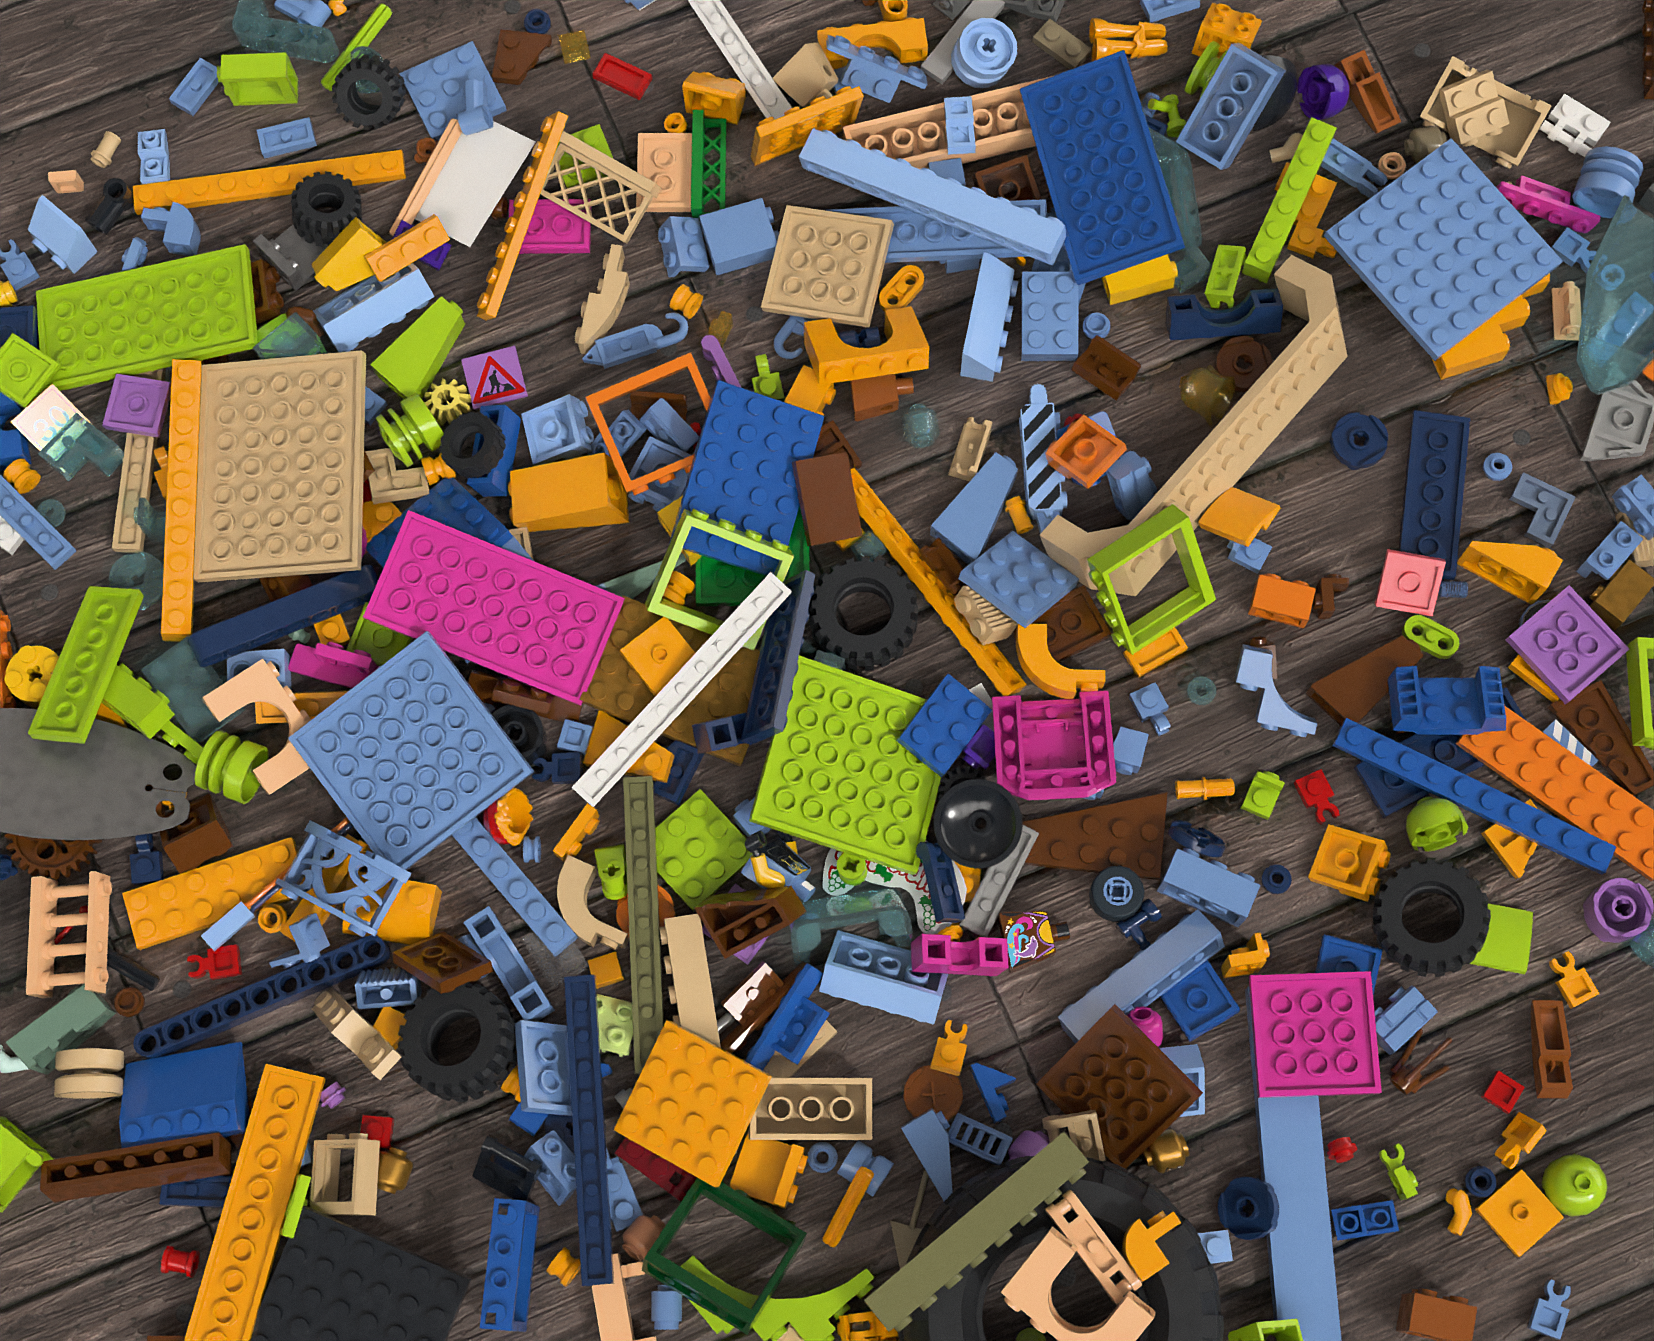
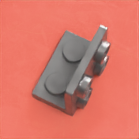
M294 225L290 226L275 240L271 239L268 241L262 234L253 240L260 255L277 269L278 273L295 291L315 275L311 264L328 247L327 244H323L322 247L316 246L314 241L311 244L305 241V236H299Z

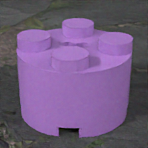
M1615 878L1605 882L1589 894L1583 903L1584 918L1589 929L1601 941L1624 942L1647 929L1654 912V903L1647 889L1641 884L1626 878ZM1620 908L1622 913H1617L1615 909Z

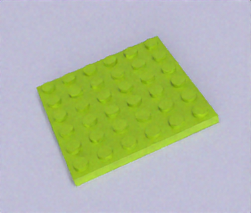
M799 655L797 661L799 667L794 676L792 686L793 696L789 702L786 715L788 721L783 732L773 735L771 738L749 821L911 875L917 874L921 859L917 857L916 847L920 842H925L941 777L896 740L927 699Z

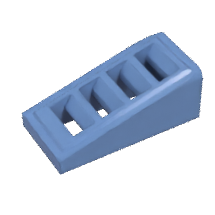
M957 1113L948 1132L949 1143L996 1166L1002 1163L1013 1139L960 1113ZM962 1123L967 1124L968 1127L962 1140L956 1139ZM973 1128H975L979 1132L973 1145H969L967 1141ZM984 1134L989 1135L990 1137L984 1150L978 1149ZM995 1139H997L1001 1143L995 1156H993L989 1152Z

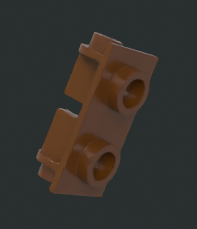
M938 537L930 546L925 545L919 550L921 554L920 559L924 560L932 571L936 570L938 572L936 576L946 587V592H951L953 596L957 595L961 588L966 585L959 580L960 572L964 568L943 541Z

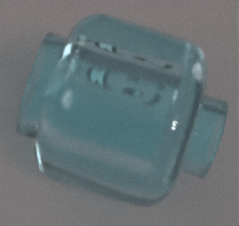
M924 404L911 406L909 408L910 411L906 412L901 418L906 442L912 444L915 448L933 445L935 443L934 440L940 435L936 412L931 408H926Z

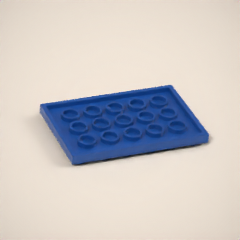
M720 380L716 381L671 539L683 510L686 509L692 512L693 509L708 513V518L719 522L720 518L734 523L737 530L746 532V529H751L763 535V540L772 543L773 539H776L788 545L800 505L792 462L813 458L825 416ZM691 526L682 548L765 576L770 572L774 575L780 561Z

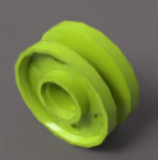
M1212 41L1206 47L1189 76L1184 90L1185 93L1193 95L1199 87H1202L1201 98L1227 53L1225 51L1220 58L1217 57L1220 48L1219 43Z

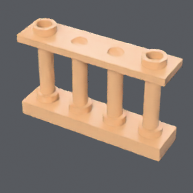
M91 871L89 872V884L58 886V881L47 877H31L26 995L38 998H53L54 986L85 984V990L100 994L106 993V984L109 978L107 971L109 899L112 893L110 876ZM88 895V913L57 915L58 898ZM87 925V942L54 944L57 927ZM86 954L85 972L54 974L55 957Z

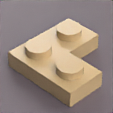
M389 448L365 451L375 470L368 477L373 504L420 498L429 494L427 477L423 467L396 471L393 453Z

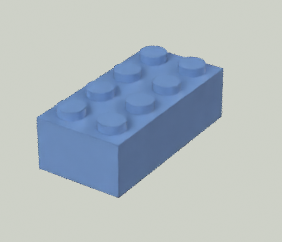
M1241 43L1231 44L1176 142L1220 170L1229 168L1286 70Z

